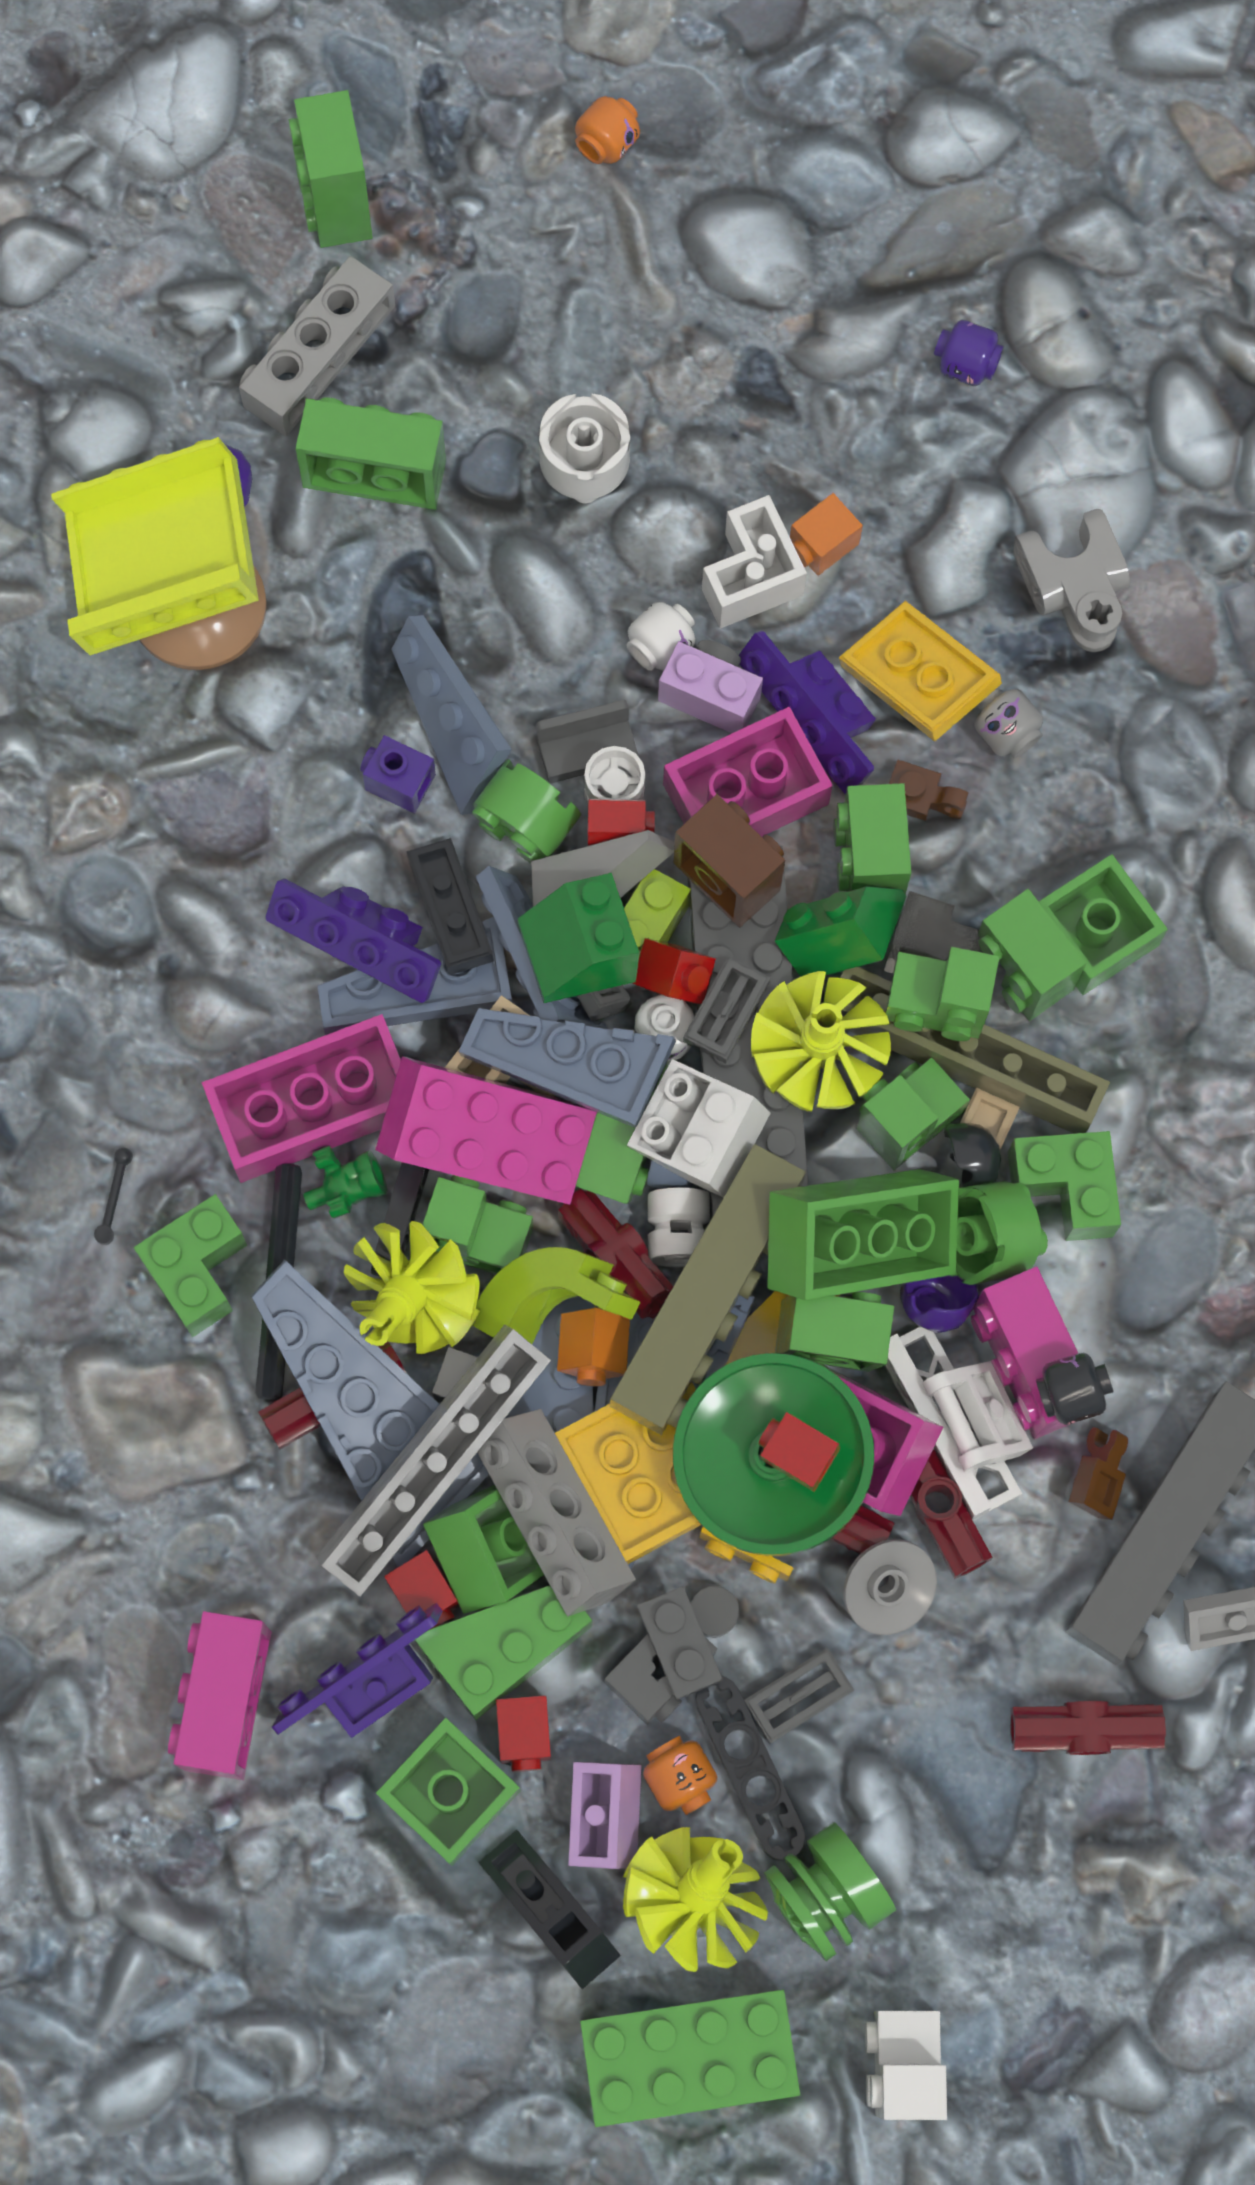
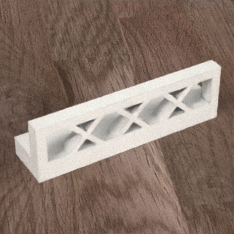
M918 1327L901 1337L895 1334L890 1337L887 1365L884 1366L906 1407L943 1426L934 1450L949 1478L960 1488L962 1502L972 1520L1021 1496L1022 1492L1005 1461L980 1467L998 1473L1007 1490L990 1500L987 1499L976 1479L978 1469L964 1472L958 1460L962 1454L945 1422L942 1412L939 1411L933 1398L928 1397L922 1384V1379L926 1380L935 1375L934 1371L937 1364L942 1372L954 1369L935 1333ZM924 1338L933 1355L928 1372L916 1369L905 1347ZM968 1419L967 1421H968V1423H969V1425H970V1428H971V1430H973V1428H972V1426H971V1423H970V1421H969V1419Z

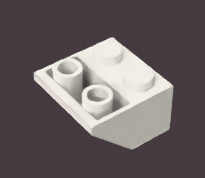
M672 1059L627 1146L685 1180L724 1198L771 1113L754 1096Z

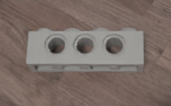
M349 256L341 267L335 266L332 268L323 282V288L313 300L307 299L303 302L296 313L293 324L286 332H279L272 339L266 356L258 365H251L243 374L239 386L243 407L286 437L301 420L306 398L317 400L393 310L395 307L393 284L352 256ZM341 307L351 309L350 312L342 315L333 313L334 310ZM312 340L324 342L318 347H308L305 345ZM283 373L296 374L291 380L283 381L278 379Z
M538 1409L505 1418L477 1453L564 1612L568 1617L608 1603L636 1580L542 1410Z

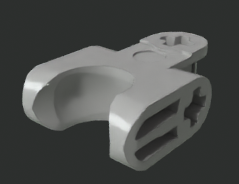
M1094 509L1085 512L1083 515L1079 537L1084 551L1080 555L1063 558L1053 554L1046 548L1041 536L1035 531H1027L1016 535L1013 550L1019 570L1039 614L1044 616L1061 610L1076 645L1090 652L1102 651L1108 648L1114 641L1117 627L1120 625L1122 618V608L1115 592L1128 588L1130 585L1127 564L1107 517L1101 509Z

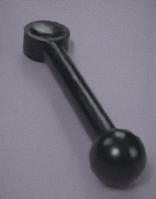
M125 1147L119 1148L114 1154V1160L117 1165L103 1222L94 1231V1237L101 1245H108L114 1239L111 1225L125 1168L133 1159L132 1152Z

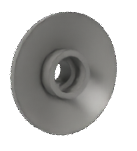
M891 1539L876 1543L856 1558L846 1575L843 1589L846 1610L858 1626L870 1633L892 1635L902 1632L916 1624L931 1606L937 1586L936 1570L927 1553L912 1542ZM889 1575L887 1583L882 1587H878L881 1580Z

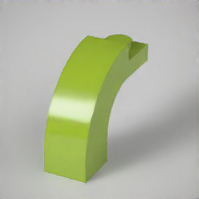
M547 1247L528 1252L514 1259L495 1275L477 1301L476 1309L480 1310V1313L473 1326L494 1338L500 1329L507 1325L529 1343L533 1344L546 1316L556 1305L566 1299L580 1296L605 1311L631 1320L636 1313L640 1301L624 1293L627 1284L609 1275L614 1266L613 1264L577 1250L563 1247Z

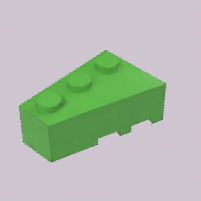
M667 1061L663 1069V1072L659 1078V1081L655 1087V1090L657 1089L671 1061ZM597 1112L576 1187L624 1204L631 1202L634 1194L642 1197L647 1185L649 1169L644 1167L647 1157L627 1146L635 1130L634 1127Z
M549 1585L430 1629L415 1639L414 1642L473 1718L477 1720L496 1705V1699L505 1698L592 1627V1619L585 1611L567 1617Z

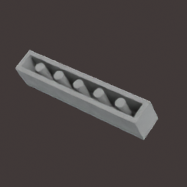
M504 1325L316 1556L321 1566L361 1597L551 1360L514 1329Z

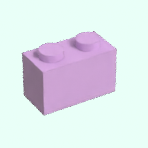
M678 641L659 679L658 701L727 732L734 733L747 727L761 698L763 678Z
M573 1762L568 1866L608 1869L627 1868L629 1862L638 1851L642 1765Z

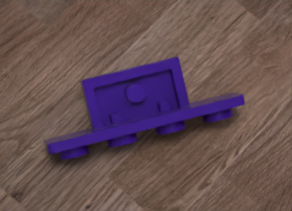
M764 631L754 633L739 654L741 659L739 665L743 670L763 678L761 692L777 712L787 707L791 708L822 767L845 795L847 786L862 785L874 771V766L852 740V737L867 731L876 718L820 650L789 663Z
M285 878L277 881L265 916L269 923L420 1003H424L430 998L441 967V961L414 947L418 943L423 927L410 921L404 912L394 908H385L370 900L364 891L354 887L342 886L321 898Z
M437 1603L425 1611L421 1606L413 1608L397 1621L396 1625L399 1629L384 1639L380 1633L373 1636L357 1649L356 1653L359 1657L345 1667L341 1661H338L327 1668L317 1677L316 1680L319 1685L306 1694L301 1689L291 1693L277 1706L280 1713L271 1726L273 1730L279 1735L325 1703L352 1738L431 1683L433 1675L409 1643L434 1627L443 1610Z

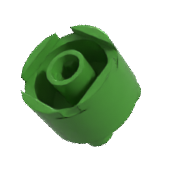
M510 759L505 760L473 803L474 810L472 811V814L480 821L478 825L482 830L498 841H501L506 835L517 846L516 853L530 864L531 861L552 856L581 817V812L572 802L566 808L557 802L559 799L558 795L561 792L519 763L514 767Z
M1001 1181L959 1188L956 1274L951 1276L961 1277L965 1280L964 1284L975 1285L1008 1279L1031 1269L1037 1257L1046 1252L1048 1239L1046 1233L1041 1228L1039 1216L1031 1200L1028 1187L1019 1182Z

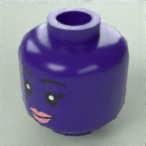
M967 320L958 321L952 331L943 329L934 351V355L941 357V373L944 376L971 386L980 385L984 379L991 381L1004 346L998 344V334L992 329Z

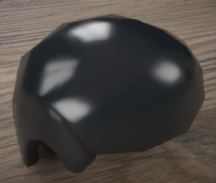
M960 1123L946 1125L944 1135L950 1138L953 1149L950 1158L959 1169H962V1187L996 1182L1000 1170L1001 1154L999 1145L991 1132L980 1124Z

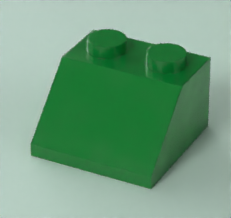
M612 873L567 882L518 918L517 924L543 1003L636 982L639 950Z
M863 887L849 892L840 891L828 898L807 904L798 903L787 909L775 942L800 977L817 971H824L826 975L881 961L885 956L907 896L902 889Z

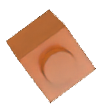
M832 493L791 525L790 539L803 566H809L819 576L860 544L863 525L839 498Z
M596 1307L561 1314L557 1371L576 1376V1382L585 1386H603L606 1384V1379L623 1376L627 1370L630 1319Z

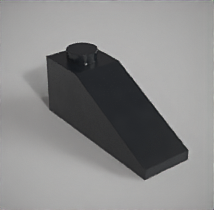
M515 1830L478 1862L581 1989H584L621 1956L602 1930L518 1830Z

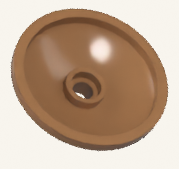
M254 566L259 601L140 639L139 641L154 657L177 668L205 670L233 661L253 644L265 621L267 609L266 593L257 569Z

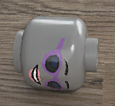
M996 688L977 705L981 712L975 719V730L997 756L1002 757L1011 754L1015 759L1027 752L1043 736L1040 732L1043 724L1041 713L1019 689H1011L1002 693Z

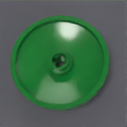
M765 1353L741 1358L725 1365L709 1376L695 1390L686 1403L676 1427L673 1443V1465L677 1484L685 1503L699 1523L711 1534L724 1543L745 1552L765 1556H784L804 1552L823 1544L839 1533L852 1520L862 1505L870 1487L874 1468V1443L870 1424L862 1405L851 1389L838 1376L827 1368L806 1358L789 1354ZM786 1412L840 1445L838 1454L815 1492L761 1459L760 1455L764 1448L758 1445V1442L773 1418L781 1422Z

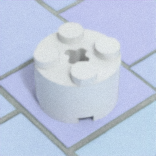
M576 394L560 398L548 408L542 418L539 432L540 467L547 482L559 493L585 504L609 494L620 485L627 474L630 463V431L627 417L616 403L598 394H591V397H576Z

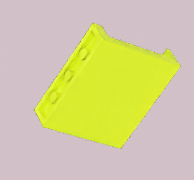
M219 437L198 441L193 446L170 454L157 455L149 461L128 468L113 470L108 475L87 482L74 483L66 489L51 494L52 500L65 513L78 616L67 620L69 636L90 656L259 601L238 462Z

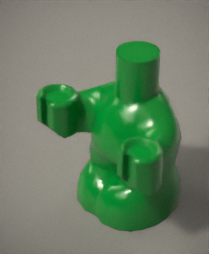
M330 1146L312 1153L316 1157V1167L320 1170L324 1169V1179L322 1186L304 1192V1199L309 1210L327 1204L330 1206V1216L335 1219L350 1213L352 1205H356L370 1197H380L387 1194L388 1189L383 1171L370 1150L363 1152L354 1161L341 1165L340 1161L335 1157Z

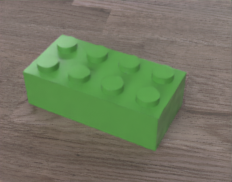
M915 1169L770 1191L767 1288L806 1301L956 1274L959 1179L923 1169Z
M784 1990L580 2020L595 2127L800 2096Z

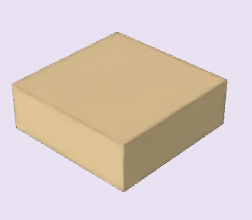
M976 1088L960 1123L980 1124L987 1128L1001 1150L1020 1107Z

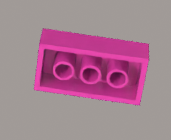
M383 1014L201 1082L240 1183L274 1171L280 1164H292L311 1157L314 1151L327 1146L334 1148L381 1130L401 1062Z
M402 1056L375 1150L396 1161L570 1205L597 1112L568 1100Z

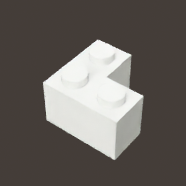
M770 495L727 511L725 535L735 555L704 567L702 580L703 594L720 629L804 596L807 572Z
M874 2011V2021H866L865 2023L866 2053H875V2075H866L867 2107L875 2108L876 2117L883 2120H947L946 2065H941L940 2011Z

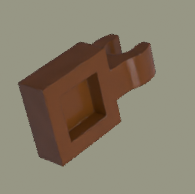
M899 759L897 760L889 784L904 783L908 816L926 821L929 811L932 809L949 817L961 819L967 805L966 800L969 792L951 786L939 787L941 773Z
M1092 1427L1086 1441L1087 1449L1091 1456L1082 1455L1068 1502L1097 1518L1113 1520L1126 1477L1124 1472L1118 1470V1466L1128 1447V1437L1117 1430H1112L1107 1442L1108 1434Z

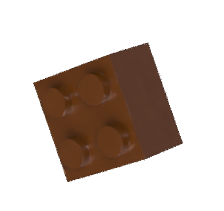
M716 794L675 832L673 864L730 920L741 928L781 890L785 866L784 852L772 837L767 834L761 837L749 825L750 819L737 803L730 801L727 804Z

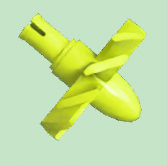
M824 971L804 975L787 985L785 981L779 984L766 998L759 1012L756 1013L751 1032V1056L754 1057L757 1070L765 1086L772 1094L777 1091L789 1103L809 1112L813 1110L820 1069H824L817 1108L844 1109L855 1104L835 1064L836 1059L842 1062L858 1097L867 1094L881 1080L884 1074L882 1071L848 1054L844 1047H852L886 1066L891 1052L889 1032L853 1036L845 1034L846 1029L889 1024L884 1010L868 995L842 1018L841 1011L866 989L861 983L845 978H828L824 1002L820 1004L826 975Z
M415 1221L409 1223L410 1260L408 1261L400 1249V1230L389 1224L380 1223L374 1227V1230L387 1247L391 1256V1262L377 1255L365 1237L355 1244L353 1252L360 1258L370 1262L381 1278L370 1277L347 1264L344 1266L345 1277L358 1291L376 1290L379 1292L376 1300L351 1302L354 1311L366 1317L359 1326L361 1335L365 1334L373 1325L374 1329L364 1338L366 1342L375 1346H382L387 1341L405 1344L416 1343L417 1354H426L448 1344L451 1347L455 1346L470 1330L480 1313V1310L476 1309L480 1286L477 1274H466L460 1250L451 1239L437 1252L436 1250L439 1246L421 1223Z
M681 1827L661 1835L655 1840L651 1836L638 1849L623 1875L626 1878L623 1910L626 1917L636 1916L640 1934L649 1951L654 1954L671 1935L672 1938L664 1947L685 1970L696 1972L698 1970L697 1930L701 1928L706 1936L707 1963L721 1968H730L737 1961L719 1936L716 1923L732 1932L745 1953L755 1945L759 1932L736 1921L726 1908V1906L740 1908L764 1921L767 1920L768 1910L764 1902L755 1891L735 1894L728 1892L732 1883L760 1880L758 1872L742 1862L743 1853L735 1842L715 1837L690 1838V1827Z

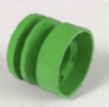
M836 1822L830 1823L806 1841L815 1861L814 1865L807 1868L791 1853L784 1857L788 1867L795 1876L792 1881L788 1882L775 1865L763 1872L770 1884L774 1896L773 1901L799 1939L815 1950L826 1962L836 1955L832 1944L825 1935L830 1929L833 1930L845 1946L853 1942L851 1933L844 1921L849 1915L852 1914L863 1926L870 1930L896 1911L892 1899L876 1874Z

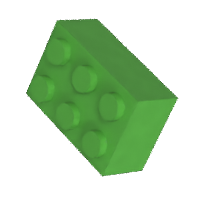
M348 90L294 99L297 118H291L288 121L308 232L317 231L320 248L373 239L365 171Z
M329 397L321 398L320 400L306 398L295 448L303 488L436 510L446 464L442 420H435L431 415L420 412L411 413L410 415L393 413L378 405H367L364 408L345 405L342 401Z

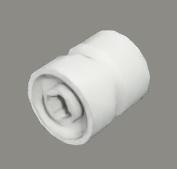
M611 746L602 748L592 755L586 764L584 774V798L587 809L589 799L644 800L646 774L643 762L636 753L625 747Z
M665 1188L648 1194V1222L655 1226V1230L648 1234V1254L655 1265L685 1267L705 1232L703 1226L710 1221L709 1192L695 1188ZM671 1230H688V1233H671Z

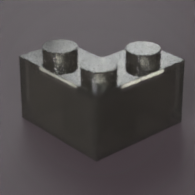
M909 891L884 971L892 973L893 976L898 952L943 961L947 960L951 947L983 953L978 943L980 939L978 936L979 930L950 920L955 905Z

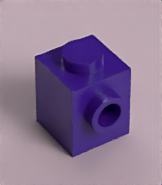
M385 735L377 748L371 746L368 749L360 766V771L363 772L366 791L414 814L436 776L434 758Z

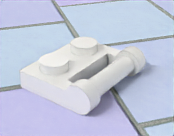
M991 1361L940 1372L922 1383L928 1397L935 1398L962 1454L958 1460L965 1473L985 1465L1020 1457L1033 1449ZM960 1405L963 1407V1409H964V1411H965V1413H966V1415H967V1417H968V1419H969V1421H970V1423H971V1426H972V1428H973V1430H974V1432H975V1434H976V1436H977V1440H976V1438H975V1436H974V1434H973V1432H972V1430H971V1428H970V1425H969V1423H968V1421H967V1419H966V1417H965V1415H964V1413H963V1411H962Z

